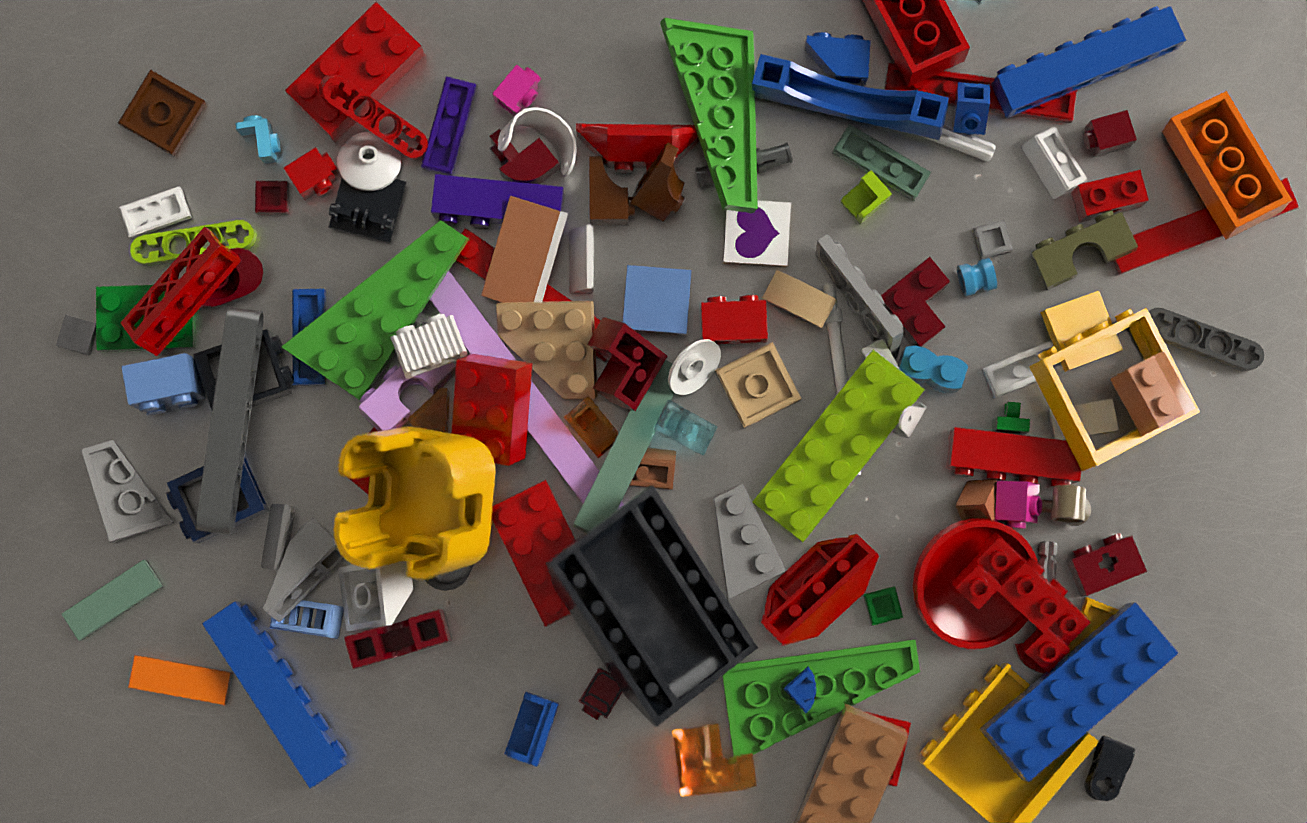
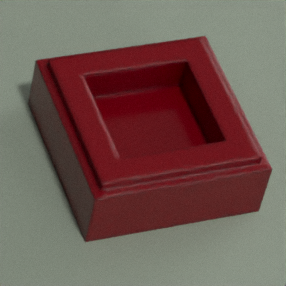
M255 181V213L288 214L289 182Z

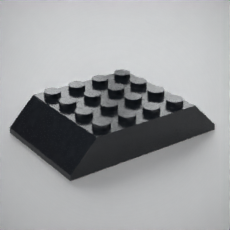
M653 485L649 486L546 562L555 591L624 695L656 727L758 648Z

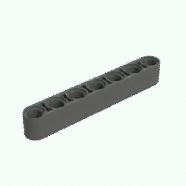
M229 307L226 314L197 512L196 527L198 531L231 535L234 529L263 331V311Z

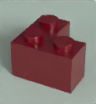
M931 257L927 258L881 295L884 300V307L890 315L895 314L900 319L904 328L903 336L911 346L923 347L946 327L927 304L930 299L950 283V280Z
M603 317L587 343L589 347L608 360L593 389L613 404L636 411L668 356L624 322Z

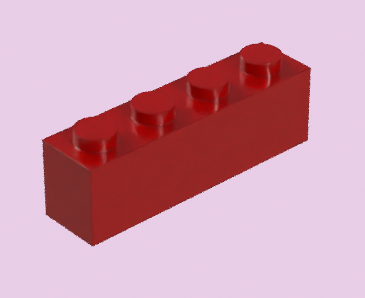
M958 427L950 430L946 468L955 469L954 475L973 477L974 472L987 473V479L1005 481L1006 476L1019 477L1021 482L1038 484V479L1051 481L1052 487L1080 482L1081 468L1067 440Z

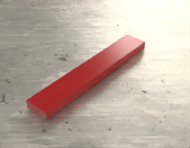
M888 63L884 90L923 91L949 97L948 106H955L958 82L990 85L989 111L1003 113L991 86L995 78L943 71L908 87L897 65L893 63ZM1077 90L1017 115L1072 123Z
M1287 178L1282 179L1281 182L1292 201L1281 213L1271 218L1299 208ZM1204 208L1134 234L1133 237L1138 245L1137 250L1113 262L1120 275L1223 237V234L1208 209Z

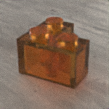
M718 723L672 730L681 797L741 791L757 786L753 753L723 756Z

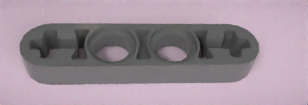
M1153 308L1148 311L1152 319L1159 315L1161 317L1160 322L1170 326L1173 324V320L1177 321L1171 331V337L1167 335L1171 329L1165 327L1158 329L1164 343L1242 371L1253 370L1259 367L1264 360L1263 348L1255 341L1164 308ZM1188 325L1195 330L1196 335L1193 342L1187 343L1181 340L1179 337L1181 326ZM1214 336L1221 337L1225 341L1226 348L1221 354L1214 353L1210 349L1209 342ZM1234 342L1237 343L1234 350L1244 352L1250 348L1251 355L1255 357V360L1246 364L1244 363L1245 357L1237 353L1233 354L1231 359L1228 358L1233 350Z

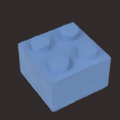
M187 353L121 366L128 405L139 409L140 412H147V415L166 412V407L178 405L180 409L194 407L198 405L197 400L206 399L205 389L195 359Z

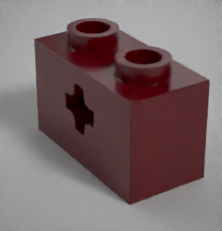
M1117 533L1102 539L1104 545L1094 550L1091 545H1087L1072 551L1074 558L1066 560L1081 597L1091 595L1147 572L1132 535L1122 537L1121 533ZM1103 558H1110L1112 563L1107 568L1100 569L1098 563L1102 562Z

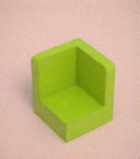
M870 170L861 178L858 185L842 197L841 203L861 225L890 199L892 193Z

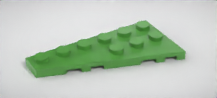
M663 18L660 25L722 209L754 213L758 209L755 91L752 88L754 78L753 31Z
M440 220L281 347L360 400L372 388L396 352L391 337L397 336V330L415 323L469 239Z
M916 639L738 663L722 676L734 764L843 710L845 704L855 705L919 673L920 667ZM809 667L816 681V696L810 710L804 713L783 688L805 668Z

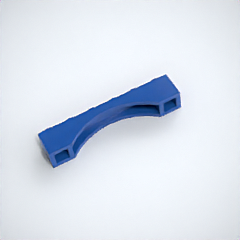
M760 54L752 82L756 98L940 140L948 110L949 97L918 90H883L854 85L820 75L792 61Z

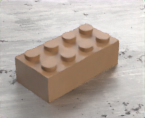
M845 704L794 823H871L908 738L906 729Z

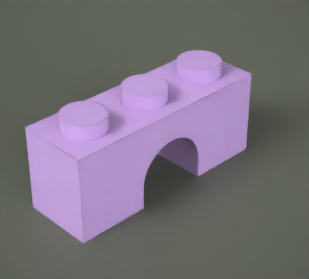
M452 362L409 379L405 378L401 366H393L384 375V382L376 390L371 388L361 397L360 414L378 431L401 428L411 418L410 411L399 399L402 391L410 385H421L431 394L435 395L455 376L456 365Z

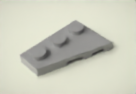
M113 440L81 449L110 543L173 524L170 517Z
M741 484L715 497L714 504L729 600L785 572L786 569L744 485Z

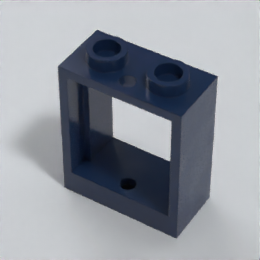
M246 456L244 457L240 487L249 508L236 513L234 527L270 511ZM204 466L167 482L170 490L166 492L168 501L174 510H179L183 521L179 522L180 528L187 540L191 538L192 542L195 543L204 542L221 534L197 530L196 520L182 490L183 487L202 479Z

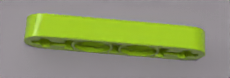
M234 220L142 235L133 240L130 246V253L139 264L153 266L174 262L180 254H173L170 251V242L176 237H182L185 239L187 247L204 226L213 233H216L218 240L224 246L225 238L222 230H226L225 233L228 236L238 234L239 228L249 233V236L244 237L243 243H240L236 238L226 239L229 244L226 247L229 249L237 247L250 249L256 242L257 234L248 222ZM159 240H162L165 256L161 257L162 253L159 250L149 252V258L139 254V250L144 249L145 243L151 248L161 247ZM202 247L200 249L199 255H201L206 249Z

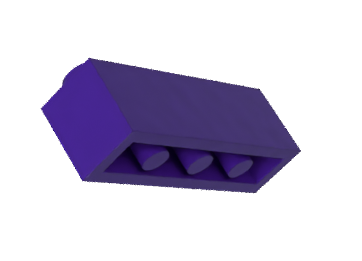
M435 174L431 213L434 218H438V222L441 220L447 225H457L459 220L469 221L470 226L489 228V224L502 225L510 196L563 211L564 189L561 186Z

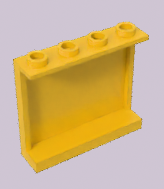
M1002 663L1001 666L995 664L984 676V679L987 681L979 691L973 689L963 701L966 707L958 716L952 714L941 727L945 732L937 741L932 738L920 752L924 757L919 762L989 823H1031L1099 741L1086 732L1029 782L1021 780L979 730V728L1030 686L1028 682L1011 669L1012 666L1009 663Z

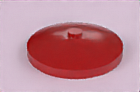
M972 518L956 522L944 528L926 545L916 564L913 577V596L917 611L923 622L934 634L957 647L983 649L998 645L1014 636L1028 621L998 591L980 609H977L952 584V581L970 564L983 544L995 532L1026 561L1032 557L1038 562L1032 547L1020 533L995 520Z

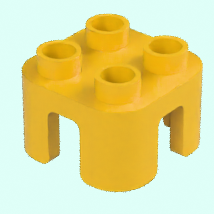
M408 426L357 435L345 444L339 457V475L353 479L370 476L367 504L364 507L339 512L335 516V543L341 555L348 562L363 568H378L400 561H408L407 577L427 579L474 565L483 558L490 540L495 482L494 460L483 443L472 437Z

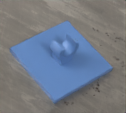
M627 265L623 322L636 331L687 334L692 270Z

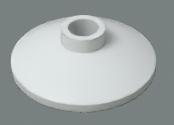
M362 132L350 137L341 146L337 156V166L341 177L351 187L362 191H376L385 188L396 179L401 168L400 151L372 132ZM373 154L374 157L366 160L363 158V155Z
M710 339L699 340L688 346L678 355L668 375L669 388L675 394L687 395L693 393L708 382L720 362L721 350L718 344Z

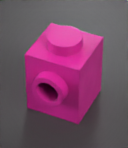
M997 481L995 520L1006 522V525L1012 529H1026V523L1038 524V516L1042 512V500L1039 497L1040 485L1021 481Z

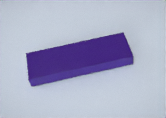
M446 76L429 135L428 147L421 164L422 169L453 176L476 94L477 84Z

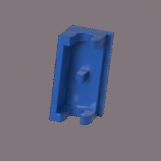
M525 692L504 754L510 758L537 767L560 703Z

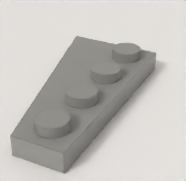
M828 234L817 240L815 255L837 288L841 289L844 287L846 289L845 297L854 314L861 312L864 316V322L867 326L865 331L871 340L883 339L894 359L898 358L904 332L900 319L895 314L890 315L884 307V300L879 292L875 289L871 290L865 282L866 279L861 269L856 265L852 266L849 262L843 246L838 241L834 242Z

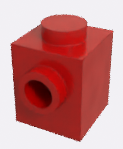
M316 147L284 167V170L304 200L309 199L315 194L321 196L333 188L332 183L337 181L332 172L337 169L336 165L327 152L321 155Z

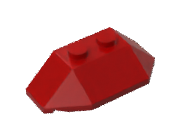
M576 123L577 137L596 156H602L603 163L608 168H614V171L617 173H632L633 168H646L647 171L667 142L678 148L674 161L675 166L700 142L694 125Z
M858 534L817 542L769 587L765 612L761 620L762 625L782 645L818 637L865 593L879 558L878 553Z

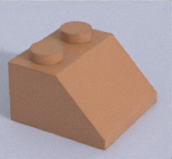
M1164 351L1126 369L1110 379L1141 436L1196 409Z

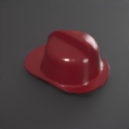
M231 248L230 250L235 252L242 261L203 305L211 307L222 305L255 291L262 282L264 273L262 263L257 255L248 249Z

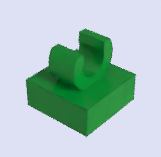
M1007 402L1004 404V417L997 416L993 419L992 432L1025 435L1030 431V419L1019 418L1020 402Z

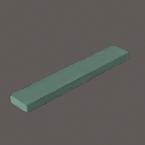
M665 360L636 411H629L573 527L587 533L617 511L674 395V392L668 385V375L673 363Z

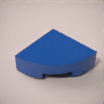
M807 667L783 688L804 713L810 710L816 696L815 677L810 668Z

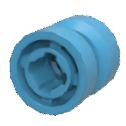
M990 258L979 260L975 265L966 263L957 266L959 284L965 297L974 295L980 289L986 291L997 289L996 273Z

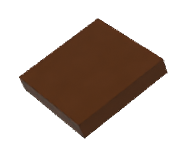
M150 69L118 121V124L174 157L207 103L200 97Z

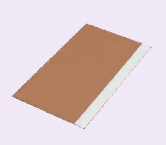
M510 196L481 296L502 303L542 302L568 213Z

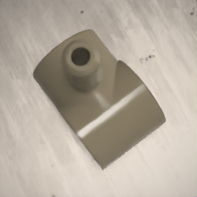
M1074 485L1054 486L1053 499L1042 500L1041 513H1052L1051 520L1071 526H1079L1085 523L1091 514V505L1086 499V488Z

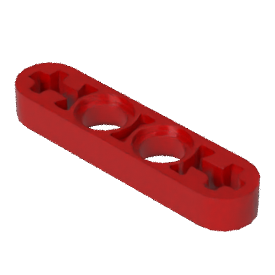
M329 74L321 80L319 92L324 100L405 156L418 158L426 152L428 140L423 132L338 74ZM341 82L339 88L350 96L347 100H344L337 94L329 97L331 95V90L328 89L331 83L337 85ZM359 99H366L369 103V110L363 116H357L353 111V105ZM384 117H392L395 122L394 129L387 134L381 133L379 130L380 120ZM403 132L410 138L416 137L415 140L419 144L416 148L410 147L407 150L408 143L398 136Z

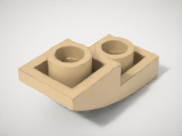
M776 270L762 297L767 302L820 328L823 327L837 300L779 270Z

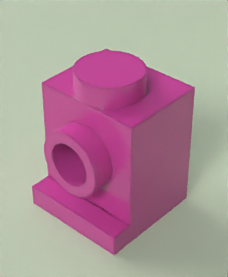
M516 64L492 93L494 101L514 117L521 112L523 106L527 108L538 95V92H536L538 89L537 84L541 78L530 68L526 67L523 70Z

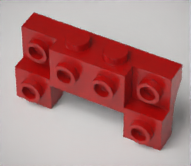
M995 532L983 544L970 564L952 581V584L977 609H980L998 591L1038 629L1021 647L1026 654L1048 673L1071 650L1068 645L1091 622L1085 614L1065 597L1068 591L1055 578L1049 582L1042 575L1045 570L1036 560L1030 557L1026 561Z

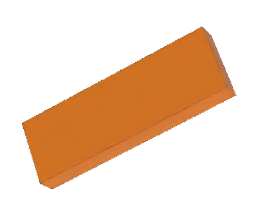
M135 655L128 688L226 705L233 672Z

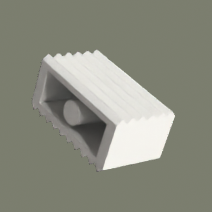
M445 314L435 315L427 320V324L416 329L414 325L405 326L396 331L397 336L391 337L406 379L467 356L453 315L448 317Z

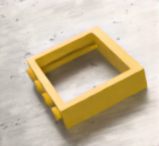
M1130 308L1115 316L1117 323L1109 326L1106 320L1089 329L1092 334L1091 336L1084 339L1080 333L1063 342L1066 347L1065 349L1058 352L1054 346L1038 354L1037 356L1040 361L1029 366L1082 471L1098 466L1200 412L1147 308L1135 314ZM1129 328L1145 360L1158 353L1165 352L1196 409L1144 436H1141L1136 428L1095 450L1053 365Z

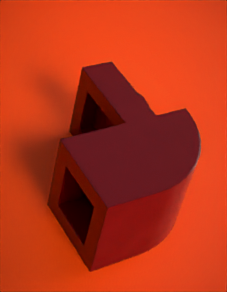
M500 128L489 136L493 144L489 148L492 154L500 163L507 162L499 168L501 176L506 181L541 184L560 170L558 160L540 138L519 153L511 142H509V145L503 152L498 150Z

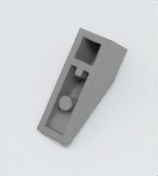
M314 518L302 525L296 535L290 540L264 604L263 610L279 623L344 558L336 546L334 537Z

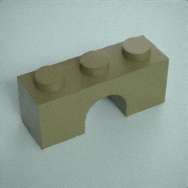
M1112 210L1094 218L1096 223L1084 228L1083 224H1079L1065 231L1066 237L1054 242L1053 237L1035 245L1037 250L1033 251L1031 256L1047 290L1077 277L1078 273L1074 267L1072 256L1081 247L1092 246L1098 249L1103 255L1106 264L1137 250L1138 245L1122 212L1114 215Z

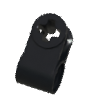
M1105 735L1100 738L1084 783L1085 792L1089 797L1095 800L1110 801L1118 796L1126 773L1134 759V747ZM1098 780L1104 781V784L1108 786L1107 791H1101V788L1096 786Z

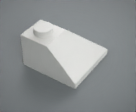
M400 561L378 568H363L355 565L339 567L346 632L392 625L413 591L412 578L406 576L408 561Z

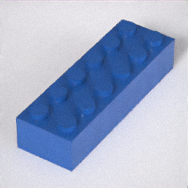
M1136 602L1126 603L1066 654L1048 673L1045 672L979 728V730L1018 777L1029 782L1179 653Z

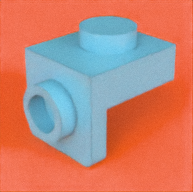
M259 115L247 116L243 118V122L235 123L236 130L241 136L256 134L258 155L264 164L277 163L276 153L281 151L278 134H273L272 125L267 118L262 119V116Z

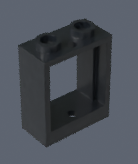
M268 329L262 331L261 345L265 344L279 386L253 395L252 407L292 394L290 385L294 384L293 375L288 365L283 366L280 354L284 353V349L281 347L283 345L279 336H273V333ZM222 344L193 354L211 411L218 374L214 361L220 360Z

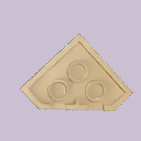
M593 301L499 302L496 304L498 337L524 362L532 363V369L563 399H595L598 397V392L593 389L597 382L596 351L587 345L595 331Z

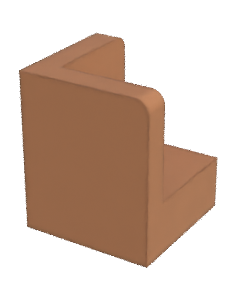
M997 479L969 480L966 482L955 505L961 520L972 518L995 520Z

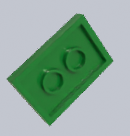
M153 285L96 287L97 351L145 350L133 342L122 326L121 321ZM165 291L158 297L157 303L164 298ZM195 314L164 350L196 349ZM144 315L135 323V328L143 322Z

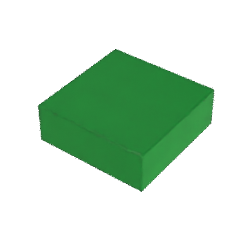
M895 586L863 594L871 626L904 618Z

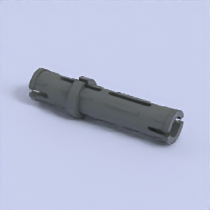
M788 142L764 150L756 148L757 171L759 174L765 173L767 168L793 162ZM708 165L695 168L700 188L714 184Z

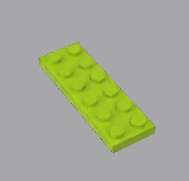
M873 349L753 500V503L804 542L896 427L902 412L907 407L912 406L925 389Z

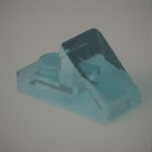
M667 400L654 427L659 436L673 440L703 456L717 429L716 425L671 400Z

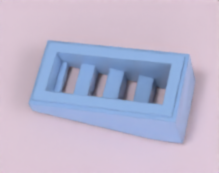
M301 600L291 610L288 624H284L285 618L279 623L271 617L270 628L338 639L344 609L337 605ZM300 607H304L301 625L297 626ZM317 609L314 628H310L313 610Z

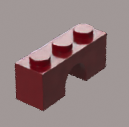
M441 609L414 616L392 625L373 628L344 637L353 669L452 641L444 612Z

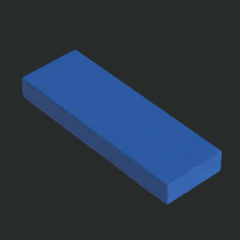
M292 289V338L326 312L325 289ZM292 355L294 386L326 385L325 376Z

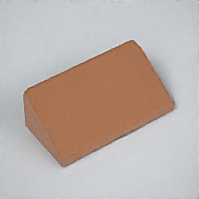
M647 448L630 486L649 487L653 485L655 488L673 490L676 451Z

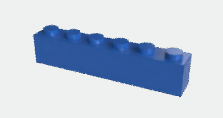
M1158 6L1143 12L1139 19L1131 21L1130 18H1126L1115 23L1112 26V30L1102 33L1101 29L1093 31L1084 36V41L1073 44V41H1068L1056 47V52L1045 56L1043 52L1028 58L1026 60L1027 64L1017 68L1015 64H1011L1000 69L991 86L1006 119L1178 50L1186 41V38L1171 6L1161 10Z
M235 601L203 622L202 625L309 788L315 787L347 765L344 759L347 753L337 739L332 741L326 730L329 729V725L319 712L314 714L308 705L311 702V698L302 685L297 687L290 676L294 673L284 658L279 660L272 649L276 645L266 631L261 633L254 623L258 618L253 609L248 604L243 606L241 602Z

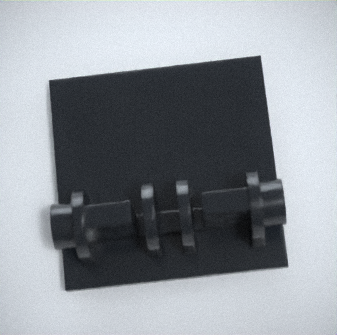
M341 178L335 204L331 203L329 209L331 219L328 227L391 243L407 182L395 179L391 184L380 190L362 191L351 187Z

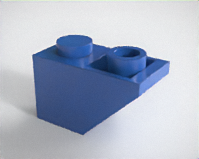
M816 32L813 33V36L806 37L804 50L829 78L854 85H866L869 73L871 40H863V36L854 34L845 35L844 38H834L830 33Z

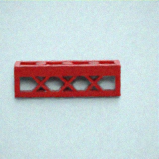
M204 226L121 321L122 326L135 344L158 356L242 260L235 252L221 244L213 232ZM208 241L210 245L201 255H199L200 249ZM186 267L185 274L178 279L179 273ZM165 291L164 298L157 303L158 297ZM144 315L143 322L135 328V323Z

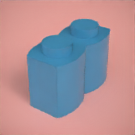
M920 346L905 347L901 352L898 362L899 369L916 383H927L931 388L943 393H955L960 390L968 369V365L959 358L948 355L936 356L929 349Z

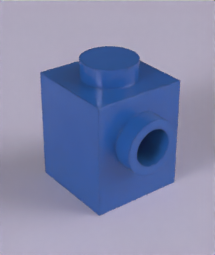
M958 82L953 113V132L967 135H985L990 107V85Z

